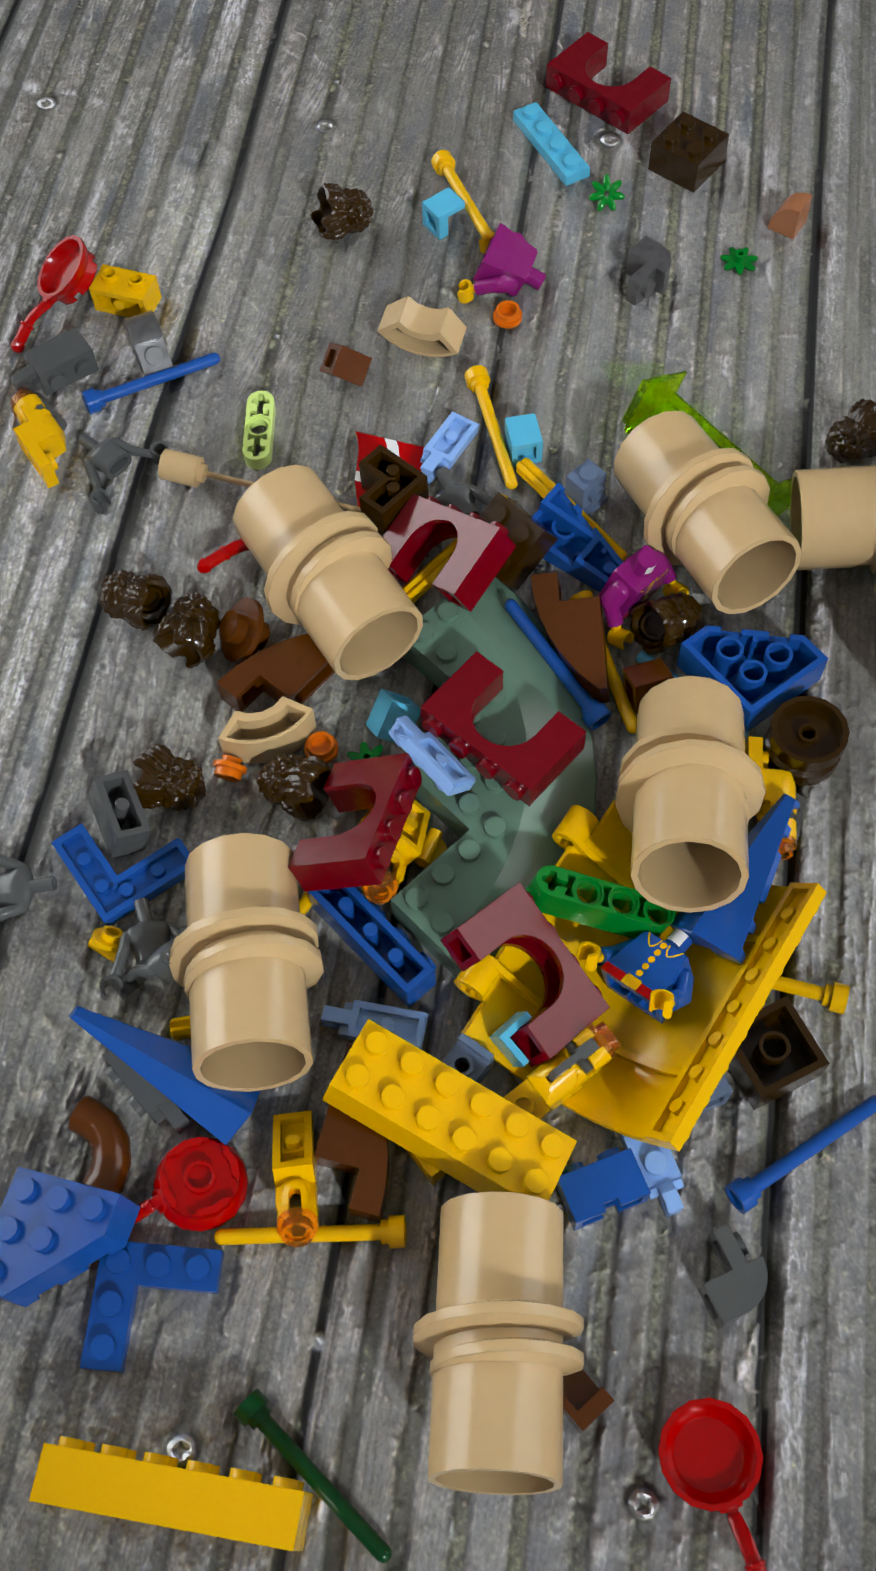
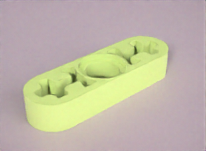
M267 391L253 392L247 399L242 451L246 465L255 470L266 468L272 461L276 407L273 395ZM264 404L263 414H259L258 409L260 405ZM256 426L267 427L264 433L255 434L252 432V429ZM256 445L260 446L261 448L259 456H255Z

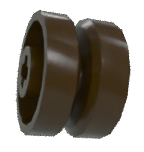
M814 696L794 697L782 703L773 714L763 744V751H768L769 769L791 772L797 786L817 785L828 779L837 768L848 743L850 731L847 719L838 707L825 699Z

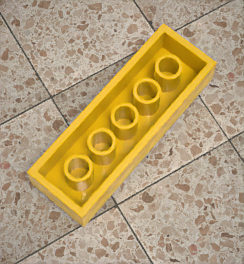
M370 1019L365 1023L331 1080L322 1099L477 1192H516L537 1196L549 1201L577 1143L575 1139Z
M60 1436L58 1445L43 1444L29 1497L31 1502L288 1551H303L313 1493L303 1491L305 1482L274 1476L272 1485L261 1483L262 1474L237 1468H230L229 1477L220 1476L221 1466L194 1460H187L186 1469L177 1467L178 1458L151 1452H145L143 1461L135 1460L136 1450L102 1444L100 1453L94 1452L96 1443Z

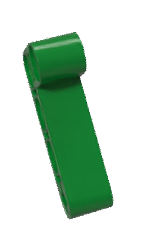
M548 865L542 867L526 888V891L532 895L535 904L542 913L629 938H636L642 932H651L659 937L672 924L676 911L667 910L649 902L635 888L632 889L557 866Z

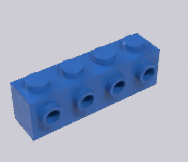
M360 887L308 891L312 908L408 1008L436 985V966L428 955L424 952L419 953L410 944L409 937L400 927L396 926L394 928L386 919L383 910L374 901L369 902L362 895Z

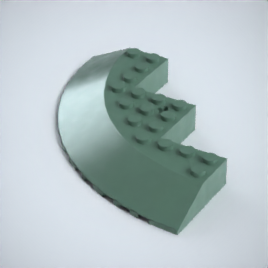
M496 577L471 612L448 602L445 598L423 615V627L417 641L403 657L438 688L476 651L502 669L503 689L480 711L473 722L478 733L494 744L513 746L530 740L558 711L587 732L583 751L530 807L521 800L516 801L504 791L503 786L493 778L489 780L483 777L472 762L466 758L461 759L450 750L448 744L439 737L437 739L475 777L476 781L472 788L468 791L447 796L418 767L423 779L416 798L449 827L459 839L391 899L392 914L455 977L458 976L461 969L440 940L520 882L526 890L542 867L556 865L565 850L556 844L552 834L572 805L582 806L594 815L596 813L597 775L591 730L582 721L583 715L580 712L582 708L504 607L505 602L508 599H514L549 643L542 624L527 605ZM502 946L496 948L490 955L495 957Z

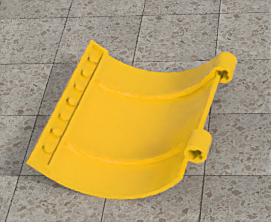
M613 800L600 821L588 809L579 805H572L552 834L556 844L565 850L555 866L634 889L635 886L631 878L632 833L622 824L615 805L616 800ZM790 882L788 887L771 885L765 903L759 904L753 920L757 926L754 934H749L746 937L743 946L746 957L742 964L718 957L710 948L692 943L684 953L689 959L694 976L692 1001L688 1005L673 1011L672 1017L666 1019L663 1024L609 989L601 972V966L597 965L596 970L589 972L584 967L586 960H580L581 968L591 982L599 988L602 997L610 1007L591 1023L588 1028L595 1035L594 1038L599 1047L604 1046L612 1059L596 1074L582 1084V1088L561 1105L594 1123L624 1136L680 1152L702 1111L708 1105L710 1097L719 1081L728 1070L729 1064L740 1044L746 1038L756 1016L765 1005L766 999L777 979L782 975L785 965L800 943L801 937L810 921L817 913L827 893L819 883ZM542 913L547 921L555 927L558 936L575 957L580 943L590 941L596 943L599 947H604L632 939ZM669 926L659 938L665 941L674 929ZM502 946L495 957L490 954L465 971L461 970L454 980L455 985L463 993L475 1000L481 1001L461 1031V1034L463 1032L494 1054L495 1062L520 1080L525 1081L527 1079L526 1075L540 1064L530 1067L527 1063L524 1067H513L489 1037L516 1012L527 1011L531 1016L537 1012L544 998V980L538 965L527 953L515 947Z

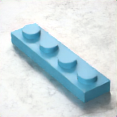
M537 102L513 111V121L565 186L590 177L589 165Z

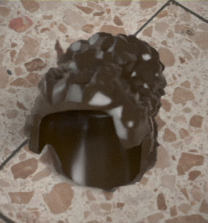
M323 183L319 187L317 198L320 202V208L310 214L311 219L319 229V236L329 240H339L347 233H361L369 227V223L372 222L371 217L374 214V208L371 206V199L367 197L363 190H358L357 188L351 190L349 188L342 189L338 184Z
M862 398L850 407L848 416H843L841 421L834 422L833 426L830 427L825 444L827 446V453L833 456L835 461L838 460L841 464L852 465L866 457L872 458L876 456V403L874 401Z
M120 569L118 572L115 571L113 574L106 575L101 584V593L98 601L104 612L108 613L111 618L122 619L130 626L144 631L148 630V627L157 626L162 618L166 616L167 610L172 603V589L166 582V579L160 575L147 574L140 576L136 575L133 571L127 572Z
M197 592L185 593L184 597L177 599L172 612L167 613L157 625V628H155L153 642L170 657H186L187 668L197 667L204 660L209 659L216 651L213 639L216 637V631L220 628L219 611L206 596H201Z
M682 592L677 594L671 593L667 597H661L658 600L639 602L631 610L633 618L630 628L634 634V640L643 646L642 649L647 655L663 653L666 649L684 642L704 628L702 606L693 596Z
M153 744L148 747L147 751L134 757L133 764L142 769L141 777L133 784L142 808L154 809L155 807L163 806L166 809L173 808L176 811L187 810L197 807L199 802L206 797V786L202 768L198 767L193 760L174 757L169 748L160 744Z
M289 752L278 754L271 758L263 770H260V776L257 778L259 792L263 793L265 799L270 803L281 805L282 810L294 818L304 822L315 820L329 799L328 794L324 790V785L331 769L321 758L316 756L304 758Z

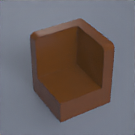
M329 342L320 372L343 379L357 386H362L372 358L343 345Z
M662 658L623 668L624 688L636 714H638L640 701L647 694L648 689L673 678V674Z
M583 1369L582 1371L563 1376V1414L581 1434L615 1401L603 1387L599 1389Z

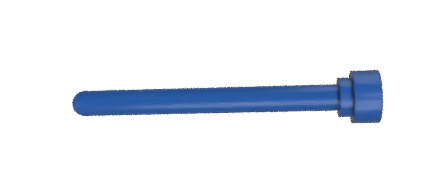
M210 353L104 391L90 388L81 391V395L89 414L92 415L101 412L102 408L106 407L107 402L216 365L220 362V356L217 353Z
M508 599L504 604L506 611L582 708L580 712L583 715L582 721L589 730L593 731L605 724L612 716L606 705L591 699L514 599Z
M872 1095L754 1177L746 1176L743 1179L738 1177L727 1184L724 1189L733 1206L740 1213L745 1214L758 1205L757 1200L761 1197L763 1190L876 1113V1095Z

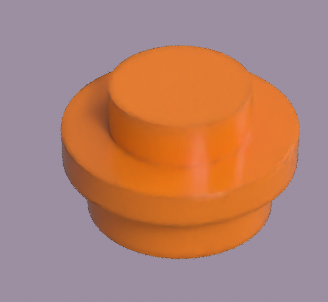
M510 300L502 301L493 312V321L501 328H514L522 321V311L516 302Z
M318 731L311 734L306 740L304 751L306 757L316 756L321 758L325 764H328L337 757L339 746L334 736L324 731Z
M222 755L221 759H215L212 764L215 768L214 776L232 782H240L242 775H246L247 768L241 765V759L230 755Z

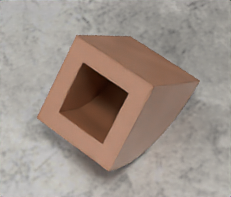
M809 193L790 195L771 218L768 229L794 239L807 221L813 195Z

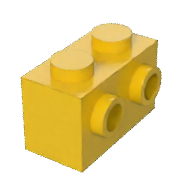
M102 264L89 287L95 310L128 318L151 310L154 312L162 298L155 275Z

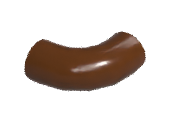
M87 1095L76 1105L69 1121L70 1131L84 1138L92 1150V1161L82 1183L121 1194L132 1165L130 1137L117 1113L100 1100Z

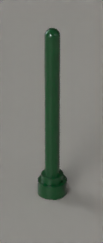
M258 1388L255 1389L237 1407L233 1415L244 1427L249 1425L253 1430L258 1428L370 1554L380 1563L388 1562L392 1555L388 1544L270 1415L272 1410L268 1406L270 1401Z

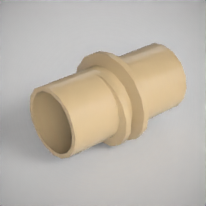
M665 411L649 417L634 428L621 443L614 459V474L620 485L645 516V542L653 550H659L664 553L671 565H683L717 610L726 614L744 613L752 610L777 595L792 579L800 564L802 550L798 540L767 505L770 487L763 473L753 468L752 462L746 454L735 448L719 449L697 421L683 411Z
M297 464L279 467L263 475L245 491L236 505L233 522L236 532L267 575L264 593L272 613L285 623L302 625L334 672L344 680H360L374 676L403 657L420 635L423 627V616L388 570L392 562L391 545L378 533V528L365 513L344 511L319 476L310 467Z
M876 464L794 471L790 496V532L798 540L802 550L797 570L869 567L872 573H876Z
M697 676L672 678L652 687L639 704L636 744L623 757L618 775L615 805L622 824L632 833L631 878L635 889L646 900L667 910L688 913L714 910L731 903L745 890L749 878L748 822L759 812L766 793L760 767L745 753L744 712L740 698L728 686L711 678Z
M238 833L216 837L203 842L189 853L185 863L187 929L174 939L169 954V963H171L169 967L174 980L184 988L190 1001L191 1053L194 1075L197 1080L208 1087L221 1090L252 1092L273 1089L294 1082L305 1075L313 1064L307 989L316 985L324 973L321 951L317 949L319 947L317 925L300 913L297 880L288 868L294 854L293 851L283 841L267 835Z
M489 1191L468 1193L451 1198L441 1206L436 1311L423 1316L413 1327L414 1348L425 1357L432 1359L430 1361L432 1397L428 1482L438 1487L490 1495H533L550 1493L562 1488L563 1376L582 1371L584 1366V1352L564 1344L563 1341L581 1336L584 1329V1318L574 1310L563 1308V1211L555 1203L522 1193Z

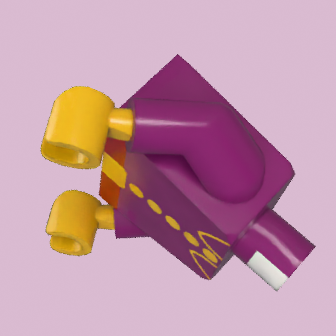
M500 223L495 233L492 231L493 237L491 240L479 239V248L484 255L473 277L474 284L468 279L460 281L458 285L459 291L457 292L459 302L463 304L471 302L474 299V293L478 296L490 293H505L516 296L524 283L539 290L546 278V274L532 267L538 254L537 249L530 245L521 233L513 232Z
M644 545L613 571L598 595L607 626L611 627L607 635V641L617 648L623 650L624 641L631 644L634 640V634L621 627L623 619L631 613L634 605L647 600L663 584H665L663 595L666 597L671 593L677 594L682 592L687 595L689 594V588L676 580L677 575L668 557L661 551L653 550L650 546Z

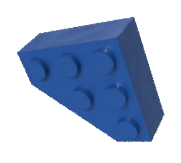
M707 625L681 643L676 665L687 676L711 678L728 686L740 698L744 712L745 732H748L775 713L782 703L797 697L818 682L829 658L805 635L790 634L789 638L769 636L767 631L742 629L740 633L721 631L719 626Z
M18 1166L0 1208V1300L26 1308L39 1300L40 1294L57 1284L62 1286L90 1269L89 1265L106 1254L113 1255L126 1247L141 1207L121 1194Z

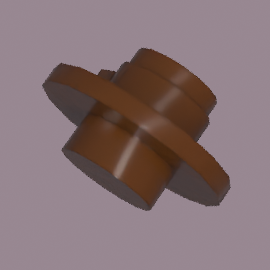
M250 597L242 598L223 616L220 623L219 636L221 638L222 652L226 659L235 663L243 662L256 654L257 650L263 649L267 644L270 636V626L264 622L263 608L259 601Z

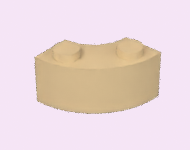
M407 296L386 306L377 331L388 341L408 352L429 357H446L458 354L467 327L449 307L442 309L428 308Z
M284 696L274 706L262 712L244 713L235 711L218 737L223 755L237 757L242 760V763L259 764L269 762L273 756L285 752L294 753L317 730L314 711L312 708Z

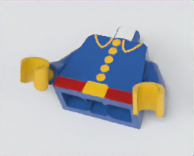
M676 928L665 941L651 932H642L636 938L612 946L599 947L596 943L585 941L580 943L576 958L578 961L586 960L584 965L586 970L593 972L596 970L597 965L601 966V972L609 989L662 1024L666 1019L672 1017L673 1011L688 1005L692 1001L694 976L689 959L684 953L693 942L680 929Z

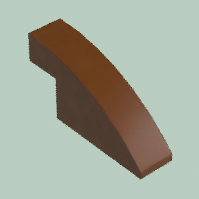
M557 572L531 575L533 596L543 630L551 647L581 686L601 702H610L604 621L600 597L562 601L561 585Z
M307 633L276 643L250 656L219 679L217 686L221 699L236 711L243 712L263 692L276 702L284 696L303 704L335 672Z
M352 1044L347 1045L343 1060L351 1049ZM329 1104L314 1158L317 1165L357 1175L348 1207L350 1214L354 1217L380 1223L383 1219L388 1196L390 1172L388 1139Z

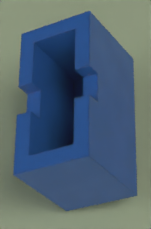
M614 1147L597 1155L598 1161L584 1166L582 1162H576L564 1168L556 1189L574 1231L604 1219L603 1214L606 1213L607 1208L615 1206L619 1213L648 1200L651 1192L631 1148L620 1152L618 1147Z

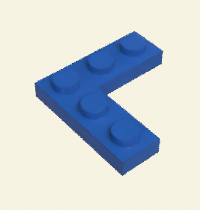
M82 823L51 842L106 926L116 923L135 910V900L148 898V901L185 879V863L190 853L178 837L117 875Z
M127 1242L126 1247L113 1255L106 1254L99 1259L79 1368L83 1370L124 1373L139 1287L218 1294L224 1260L223 1250Z

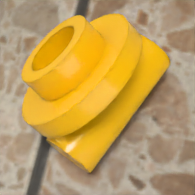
M430 828L428 834L425 835L422 852L414 859L418 866L427 868L447 850L445 842L441 839L443 833L440 830Z
M111 925L97 928L88 942V947L114 963L123 931Z

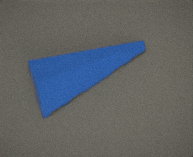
M558 482L541 501L539 509L532 516L558 538L543 557V560L596 591L601 592L613 571L623 561L597 528L593 529L582 516V509L578 504L574 505L565 494V488Z
M783 794L749 832V878L745 890L735 900L710 911L693 913L680 911L670 926L674 930L677 928L685 932L694 944L710 948L718 957L742 964L746 957V953L743 950L746 937L749 934H754L757 926L753 920L758 905L765 903L782 857L778 852L782 838L789 837L791 828L788 825L792 810L799 809L800 803L793 797Z
M78 1005L68 1015L225 1145H227L252 1114L261 1090L240 1092L208 1087L197 1080L194 1075L190 1046L122 1023L119 1020L92 1012Z

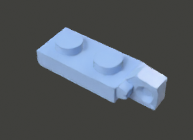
M451 412L423 449V455L420 460L423 464L420 469L422 473L427 475L429 485L437 477L436 471L442 467L451 469L478 433L480 424L455 412Z
M408 716L396 719L388 734L397 746L402 747L409 754L414 764L420 767L434 781L440 791L444 792L447 796H451L472 788L476 781L475 777L430 732L423 733Z
M354 1000L353 1003L345 1002L344 1009L324 1005L321 1017L322 1026L339 1030V1037L355 1041L367 1020L370 1019L422 1050L428 1021V1014L425 1012Z
M619 1134L625 1149L631 1148L650 1189L649 1199L652 1200L658 1197L666 1218L680 1213L684 1206L677 1190L683 1188L684 1185L681 1179L682 1175L671 1150Z

